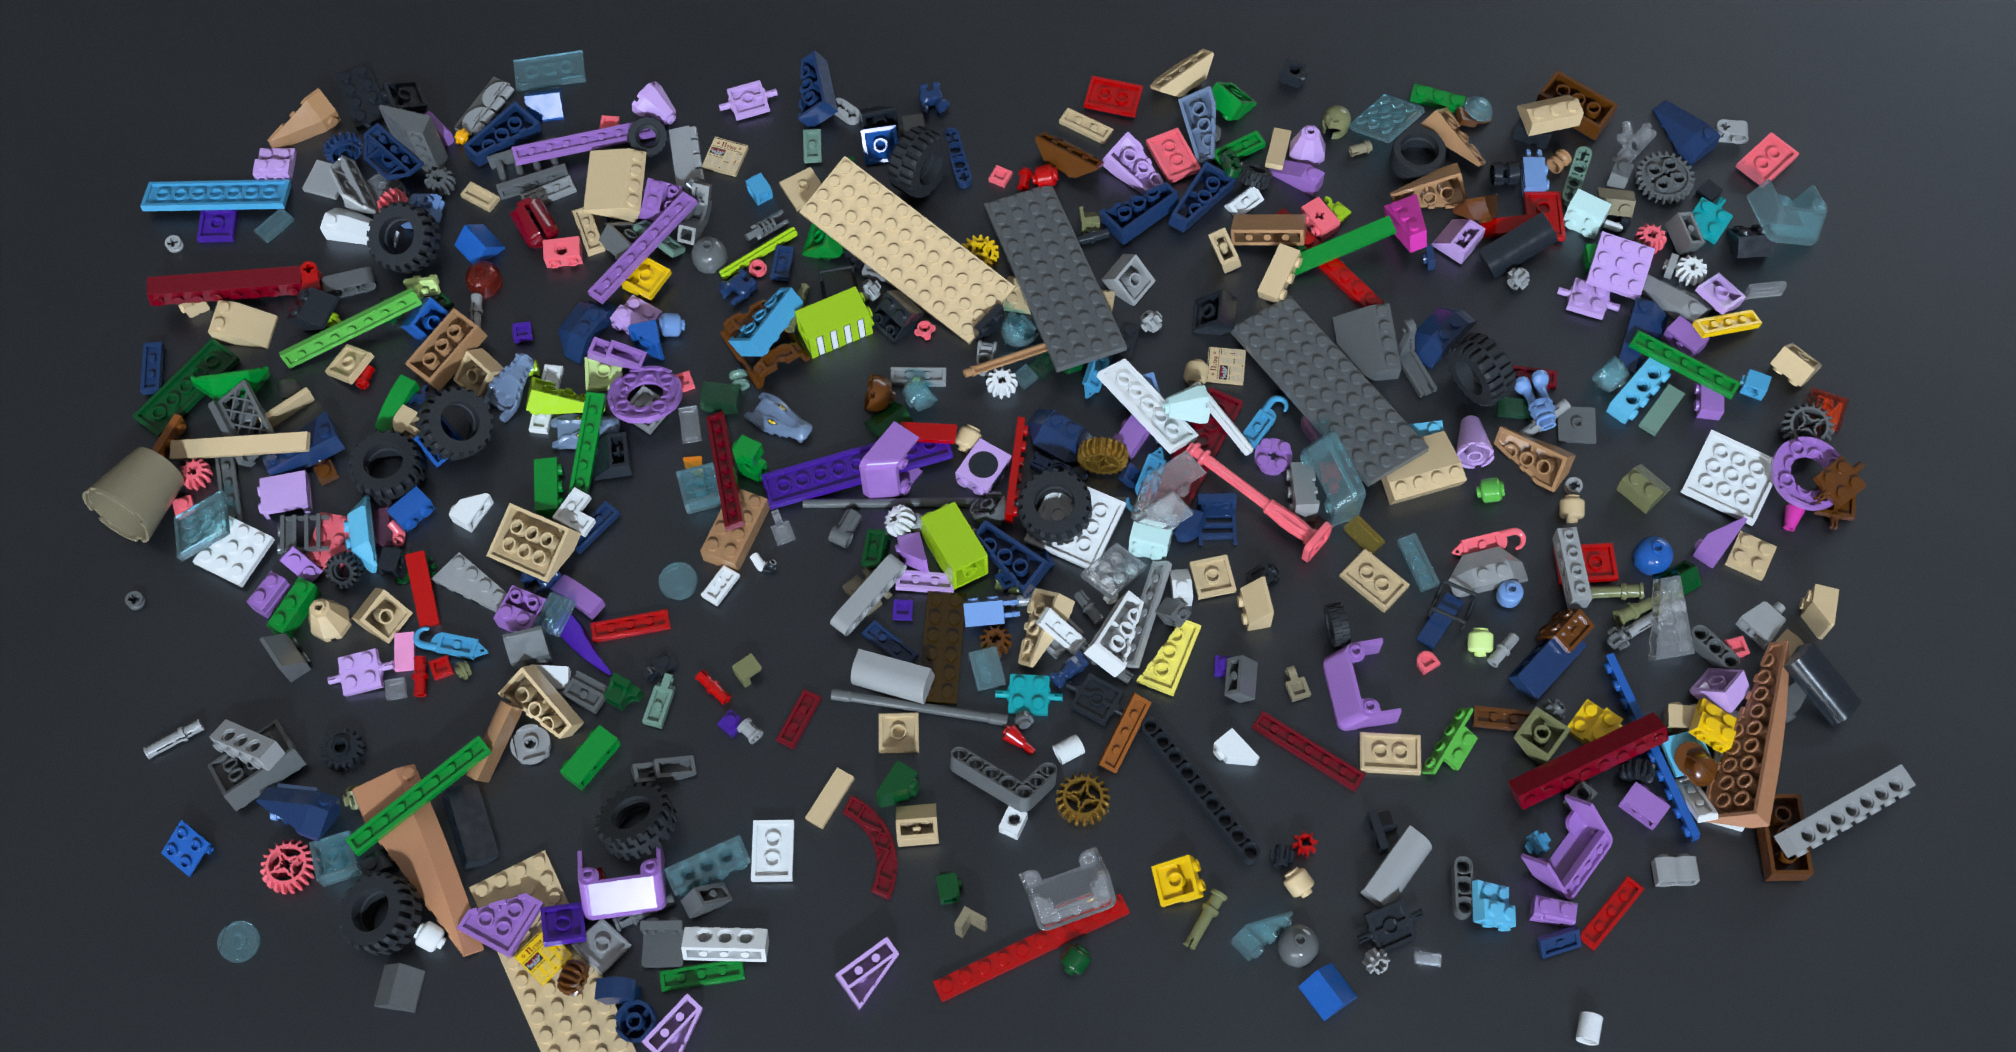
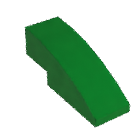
M404 375L399 376L382 406L375 429L385 433V430L395 431L393 428L395 414L403 404L406 405L412 396L420 390L416 381Z

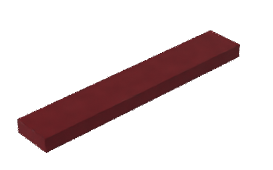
M1263 710L1252 725V729L1353 792L1357 790L1366 775Z

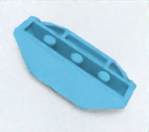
M365 495L348 513L347 520L343 521L344 532L348 533V539H345L346 550L352 552L351 556L355 554L358 556L356 558L357 561L361 559L360 565H363L371 573H376L377 558L370 495Z

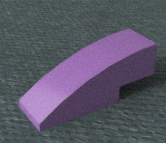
M594 336L587 358L612 366L641 369L647 352L615 340L608 342Z
M563 575L551 588L552 591L579 612L582 611L592 620L605 607V603L600 597L566 575Z

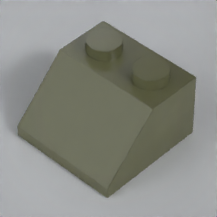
M1640 464L1621 479L1616 490L1646 514L1671 488Z
M1536 706L1515 734L1514 739L1529 758L1543 765L1553 758L1566 740L1571 729Z

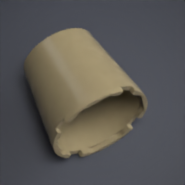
M138 447L88 487L82 496L89 510H95L100 515L98 519L107 527L129 540L137 542L140 539L143 543H146L154 534L184 485V478L179 470L165 457L151 449Z

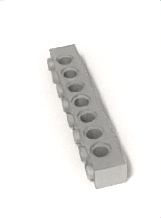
M1900 764L1780 832L1774 838L1787 858L1796 855L1798 858L1809 852L1807 850L1809 846L1814 849L1823 844V838H1826L1828 841L1837 836V830L1840 829L1841 832H1844L1853 827L1851 822L1855 821L1857 824L1868 818L1866 816L1868 812L1870 815H1873L1882 810L1880 807L1882 804L1887 807L1896 802L1894 797L1898 796L1901 799L1910 794L1908 789L1914 787L1915 783L1903 765Z

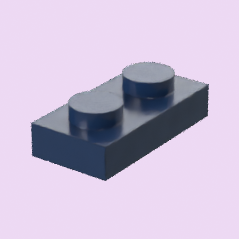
M776 245L770 273L771 280L789 282L795 253L794 247Z
M1576 925L1537 937L1539 955L1543 959L1582 947L1580 931Z

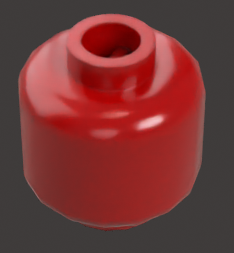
M1052 164L1037 166L1034 174H1032L1034 185L1037 184L1040 188L1043 186H1055L1057 180H1059L1056 166L1053 167Z

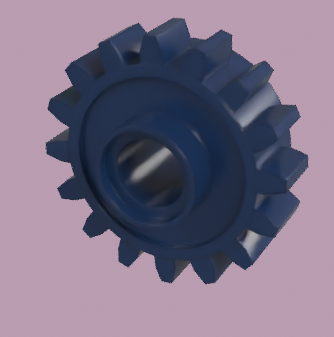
M347 131L345 134L339 132L338 136L333 134L332 139L327 138L328 143H323L324 148L322 149L326 159L330 160L331 163H335L341 155L356 161L363 152L362 148L364 146L359 136H356L355 133L350 135L349 131Z

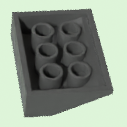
M384 105L379 106L391 135L424 163V166L421 167L423 170L431 173V169L435 171L438 167L441 170L444 168L448 155L431 116Z
M1390 304L1370 305L1332 317L1336 346L1368 381L1399 378L1401 363Z
M277 719L257 732L275 740L285 752L283 757L270 771L263 768L257 769L249 762L245 764L238 757L232 758L227 753H224L207 765L222 795L235 811L247 806L249 802L260 796L267 786L273 787L281 783L285 778L306 765L301 754Z

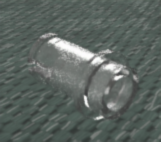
M1419 950V952L1415 951L1414 964H1418V967L1422 965L1441 966L1442 956L1440 953H1426L1422 950Z

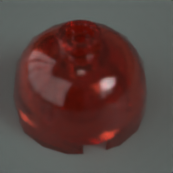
M478 261L468 268L465 282L471 294L479 293L483 298L494 296L497 290L502 287L503 277L498 267L493 263Z

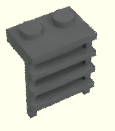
M320 513L312 516L308 514L288 517L280 515V526H278L280 543L277 544L278 554L283 555L292 545L301 552L329 551V546H321V520H329V515H320ZM316 520V546L309 547V521ZM297 521H304V547H297Z

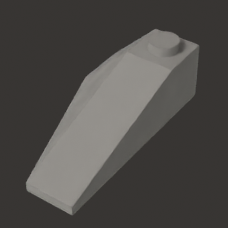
M1647 274L1642 294L1651 301L1656 302L1673 319L1676 320L1681 315L1693 324L1695 320L1705 318L1714 309L1713 306L1699 295Z

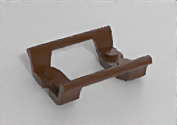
M760 300L749 306V312L746 314L738 312L729 317L723 323V331L720 333V336L743 369L747 371L748 376L757 389L763 387L765 376L778 370L777 365L780 362L788 364L799 357L805 362L811 359L795 334L783 330L792 343L781 344L770 350L760 358V361L757 362L753 369L745 357L740 356L728 342L732 336L735 337V333L740 332L739 329L743 325L747 326L754 320L752 316L756 312L766 308L764 304L767 300Z

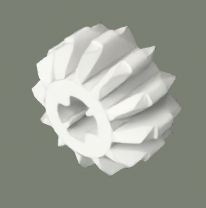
M1689 255L1685 258L1682 257L1675 266V277L1679 278V283L1684 281L1686 286L1690 283L1693 287L1697 283H1702L1707 275V264H1702L1703 259L1698 260L1696 255L1693 258Z
M1002 367L1001 371H998L995 368L993 370L994 373L988 374V379L986 380L987 390L989 393H992L993 397L999 395L1002 400L1004 395L1009 398L1010 393L1015 394V387L1018 386V381L1016 380L1015 373L1011 374L1010 369L1004 371Z
M899 504L898 506H893L892 511L888 510L889 514L885 516L886 521L883 525L889 534L897 537L911 532V528L915 526L913 522L916 520V517L910 508Z

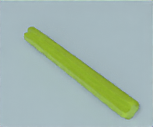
M794 227L788 228L719 270L720 276L723 279H727L741 268L743 269L750 265L752 261L758 260L775 250L776 245L785 244L798 235Z

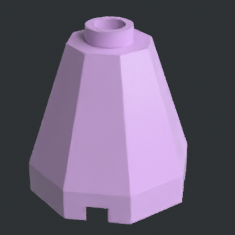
M656 81L654 84H647L638 93L637 97L639 100L637 102L634 100L632 103V111L643 118L653 117L655 120H659L662 125H670L676 119L674 106L662 86Z
M1311 125L1301 129L1290 141L1289 159L1294 162L1309 164L1313 167L1322 163L1325 159L1326 144L1320 130Z

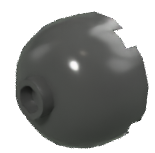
M703 237L694 244L691 258L697 270L706 274L716 273V270L725 267L728 262V253L725 245L719 239Z
M994 491L984 494L986 498L981 501L978 498L971 504L969 508L971 516L980 526L985 520L995 527L1001 526L1004 522L1007 500L1001 492Z
M1302 924L1290 925L1284 929L1277 942V950L1281 959L1289 966L1297 968L1312 963L1319 950L1318 937L1315 932Z

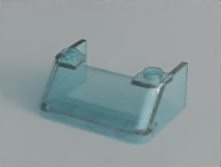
M1767 179L1747 196L1765 235L1772 242L1812 246L1819 240L1827 215V204L1822 200L1815 185L1810 186L1796 199L1791 201L1788 196L1777 194L1771 180Z
M1331 431L1304 448L1299 462L1307 465L1308 468L1313 467L1327 495L1324 506L1327 513L1331 514L1330 523L1335 526L1359 517L1366 492L1337 433Z

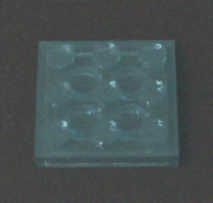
M1384 94L1351 122L1350 129L1390 143L1425 113L1424 107Z
M222 490L174 517L178 559L184 561L230 534L227 496Z

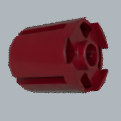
M531 197L523 199L516 204L517 208L513 213L510 211L511 219L526 244L532 249L543 248V238L535 223L546 240L558 237V226L540 197L533 200Z

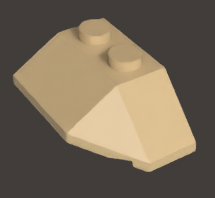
M1201 49L1198 53L1190 55L1157 77L1150 85L1151 89L1176 97L1185 96L1191 89L1198 87L1201 82L1207 79L1214 53Z

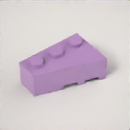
M888 937L835 974L836 979L859 1011L899 956L898 951Z
M686 994L645 1037L642 1043L651 1052H684L703 1012V1008Z

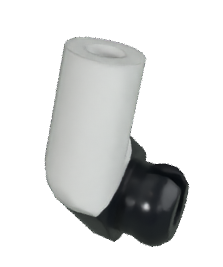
M1623 216L1617 222L1606 219L1603 228L1614 232H1621L1630 226L1631 219Z
M758 553L750 556L758 571L771 573L776 570L777 562L774 559L763 561Z

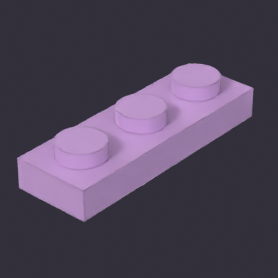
M905 570L904 574L896 582V590L954 593V588L949 583L945 573H924L922 571Z

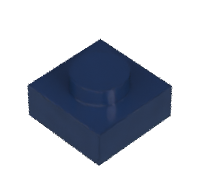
M1427 245L1425 253H1422L1423 264H1427L1428 270L1435 269L1433 245Z
M1128 462L1127 466L1120 472L1118 479L1130 489L1135 488L1141 471L1131 462Z

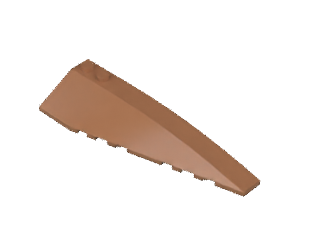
M1788 640L1769 643L1760 663L1761 670L1758 674H1755L1753 679L1754 686L1745 697L1747 702L1744 707H1741L1733 729L1736 731L1732 748L1723 752L1721 761L1716 763V778L1707 785L1705 795L1718 812V819L1706 822L1746 828L1770 826L1786 721L1789 673L1785 670L1784 665L1789 660Z
M415 764L393 769L352 789L365 823L421 781ZM428 802L378 842L384 846L390 859L398 865L399 871L405 879L416 887V893L420 894L425 902V906L429 911L433 912L437 922L441 927L445 928L449 934L448 937L463 957L483 951L484 947L481 942L457 929L464 915L471 908L431 802Z

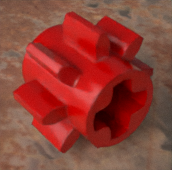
M1303 830L1300 837L1298 835L1294 836L1296 843H1293L1292 848L1297 849V855L1305 854V857L1308 858L1310 851L1312 853L1316 852V848L1313 846L1318 844V840L1313 839V833H1310V835L1305 834ZM1308 842V845L1302 846V843Z

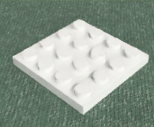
M1711 429L1681 493L1738 520L1745 517L1748 519L1746 523L1753 526L1773 485L1770 474L1772 457Z
M1087 486V490L1091 494L1092 518L1089 520L1088 528L1082 530L1083 534L1079 538L1077 536L1073 537L1074 541L1070 543L1067 540L1063 541V545L1057 546V542H1052V545H1046V541L1040 543L1036 541L1035 536L1031 537L1027 533L1024 542L1042 550L1046 549L1047 552L1094 572L1126 507V503ZM1062 493L1048 494L1045 496L1038 514L1048 521L1063 520L1073 511V501Z

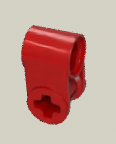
M312 261L304 262L300 267L302 289L316 288L323 291L322 275L317 269L316 264Z

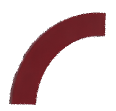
M851 795L842 813L863 828L869 836L876 853L877 870L871 893L890 901L898 871L897 854L893 838L883 819L868 804Z

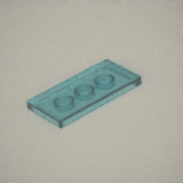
M582 50L513 60L517 92L586 82Z

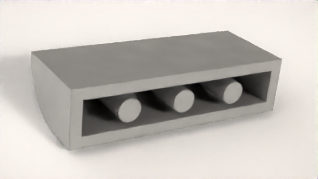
M858 649L851 670V683L853 685L921 704L925 703L935 678L931 668Z
M1409 825L1360 891V894L1377 907L1395 901L1432 850L1429 840Z

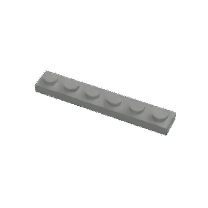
M1152 561L1140 598L1144 604L1139 622L1135 628V637L1131 642V651L1126 660V668L1140 667L1156 617L1155 611L1159 607L1172 567L1169 561Z

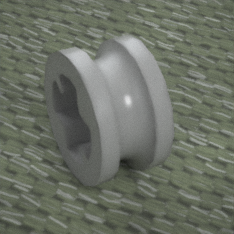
M171 235L165 240L166 248L172 253L181 251L184 246L182 240L176 235Z
M1577 477L1569 478L1564 485V490L1568 495H1578L1583 488L1582 481ZM1572 483H1574V484H1576L1575 487H1578V488H1576L1575 490H1573V489H1571L1572 486H1569V485H1571Z

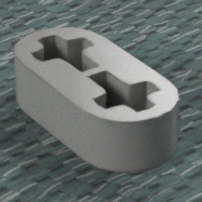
M836 98L838 112L834 115L849 125L859 123V110L846 100Z

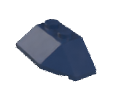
M379 123L364 133V160L387 181L411 176L424 166L421 160Z
M597 300L579 302L558 329L564 356L581 364L584 357L588 354L594 336L600 338L611 324L610 317L619 306L608 300L603 304Z
M1438 307L1416 330V354L1422 364L1431 370L1447 354L1449 348L1456 344L1475 325L1477 320L1464 310Z
M1038 409L1027 423L1032 444L1063 463H1077L1079 445L1082 444V441H1087V438L1093 439L1092 435L1084 427L1055 410Z

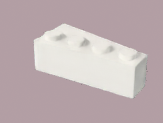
M1129 590L1116 602L1084 652L1085 655L1113 677H1116L1126 668V660L1131 651V642L1135 637V628L1139 622L1144 604L1141 599Z

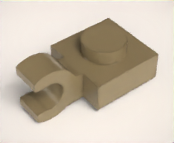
M1294 665L1287 667L1285 674L1289 681L1285 683L1291 702L1310 697L1311 692L1305 677L1298 678Z

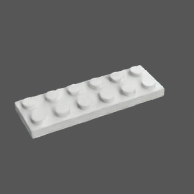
M1126 359L1098 372L1096 377L1169 454L1197 439L1198 434L1185 420L1167 417V413L1164 414L1163 402H1165V399Z

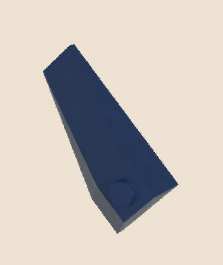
M1667 100L1652 110L1661 127L1666 130L1667 138L1675 146V152L1678 156H1682L1681 159L1683 161L1687 160L1689 166L1712 151L1721 137L1709 124Z
M1636 297L1629 315L1616 370L1634 374L1645 360L1646 355L1628 347L1638 330L1657 340L1664 334L1669 316L1656 302Z
M267 786L256 799L257 803L270 813L282 818L283 823L286 825L290 824L295 828L296 833L317 842L320 841L340 816V798L321 791Z

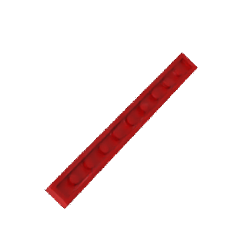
M1120 893L934 981L933 984L941 1001L944 1002L1126 916L1130 911Z

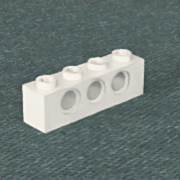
M685 927L681 946L683 960L767 962L769 947L768 929Z

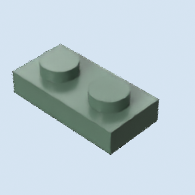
M821 129L803 130L804 163L822 162Z

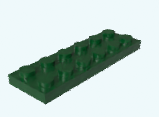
M211 338L132 417L157 437H160L174 414H178L183 418L206 395L193 386L191 377L229 372L240 361L239 357L214 338Z

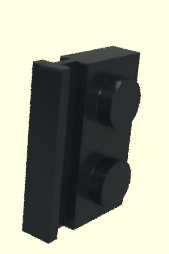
M999 303L973 327L974 341L977 343L979 340L983 342L1004 321V307Z

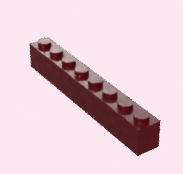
M300 266L147 277V297L150 306H162L206 301L218 302V300L256 299L259 297L283 295L294 296L302 290Z
M1652 712L1509 780L1508 785L1511 795L1522 810L1669 741L1666 726Z

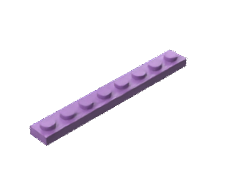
M633 122L511 147L516 166L628 143L627 133ZM643 129L638 135L639 140L655 137V133L651 129Z
M683 191L588 290L589 296L603 304L697 206V200Z

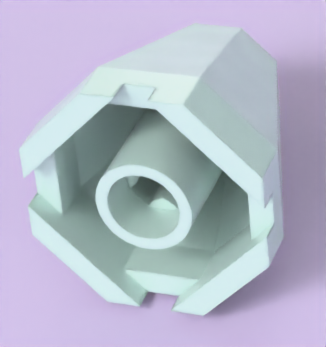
M1193 385L1167 397L1165 402H1163L1164 414L1167 413V417L1200 424L1208 423L1210 407L1206 408L1209 396L1205 385Z

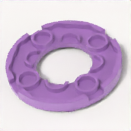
M642 366L641 369L629 370L630 373L624 377L619 376L611 384L607 394L610 410L617 418L627 423L650 424L667 416L677 408L683 396V389L679 377H676L671 370L660 366ZM653 384L662 388L663 396H661V399L654 401L649 407L648 405L645 407H635V405H631L628 401V395L638 386Z
M1798 437L1797 439L1785 442L1774 453L1770 464L1771 479L1778 493L1790 504L1804 510L1817 511L1832 506L1833 503L1826 498L1820 504L1816 503L1817 500H1813L1820 493V490L1808 491L1797 485L1794 477L1791 475V465L1796 459L1807 457L1814 459L1825 469L1839 458L1840 454L1826 442L1813 437Z

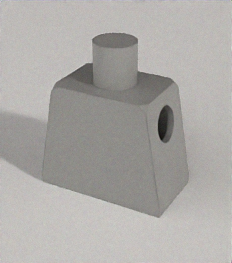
M1764 601L1743 614L1736 625L1765 650L1785 623L1786 619L1781 614L1786 608L1780 602H1776L1771 606L1768 602Z

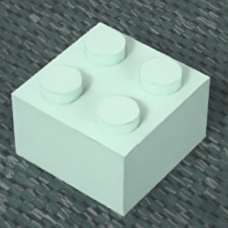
M1578 189L1564 216V226L1595 240L1612 204Z
M1135 517L1129 539L1128 553L1135 557H1148L1153 561H1166L1171 544L1173 525Z

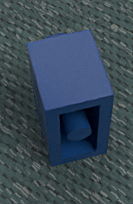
M416 486L386 511L391 519H394L405 532H408L415 528L424 517H428L435 507L431 500Z

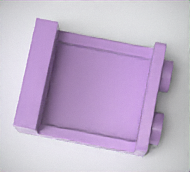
M305 470L259 479L260 486L257 487L259 497H261V503L258 504L260 514H263L267 520L271 519V514L296 509H303L305 513L313 512L311 478Z

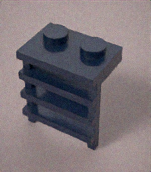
M1203 492L1198 494L1196 508L1198 511L1204 512L1206 519H1232V522L1205 523L1203 529H1232L1233 533L1201 532L1198 536L1199 545H1203V540L1233 539V545H1237L1235 509L1237 493L1222 492L1212 494L1211 492Z

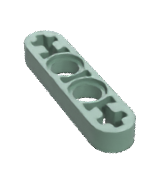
M1582 146L1576 150L1561 195L1562 204L1566 207L1569 206L1577 190L1582 187L1592 157V151L1588 147ZM1585 154L1584 160L1580 161L1581 155ZM1574 167H1581L1583 172H1576ZM1576 181L1579 185L1574 187L1569 182ZM1569 192L1572 193L1571 200L1567 199Z

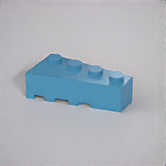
M791 287L780 288L764 304L766 308L756 312L752 316L754 320L747 326L743 325L739 329L741 333L736 338L732 336L728 342L740 356L766 355L772 344L780 338L782 331L790 325V321L795 316L794 311L799 310L804 302Z

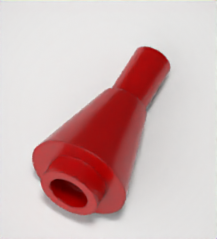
M1015 724L1012 727L1008 725L1002 732L1004 736L1002 740L1023 748L1030 755L1036 750L1026 741Z

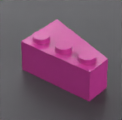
M1417 194L1384 206V217L1390 216L1396 229V237L1410 253L1427 247V230Z

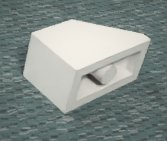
M488 493L460 499L457 504L452 506L449 516L453 523L472 533L494 502Z
M1170 570L1171 597L1181 600L1185 606H1192L1193 589L1189 570Z
M1233 728L1214 742V755L1226 764L1249 766L1258 764L1259 756Z

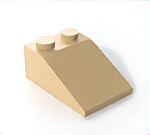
M218 300L208 333L219 343L268 349L278 316L237 302Z

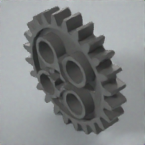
M1658 151L1657 156L1651 153L1650 157L1645 156L1644 160L1640 161L1636 169L1635 178L1637 179L1635 184H1640L1638 190H1644L1642 195H1649L1648 200L1655 198V203L1661 200L1663 205L1665 201H1668L1670 205L1673 200L1679 203L1680 198L1684 200L1686 195L1689 196L1694 187L1695 178L1693 176L1695 172L1690 171L1692 166H1686L1688 161L1682 162V156L1675 158V153L1669 156L1668 151L1664 155Z

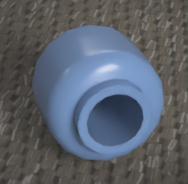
M663 313L661 317H658L657 326L663 336L678 337L681 334V330H685V320L681 319L678 313Z
M1512 579L1503 581L1496 592L1498 603L1506 608L1517 606L1524 594L1523 587L1518 581Z

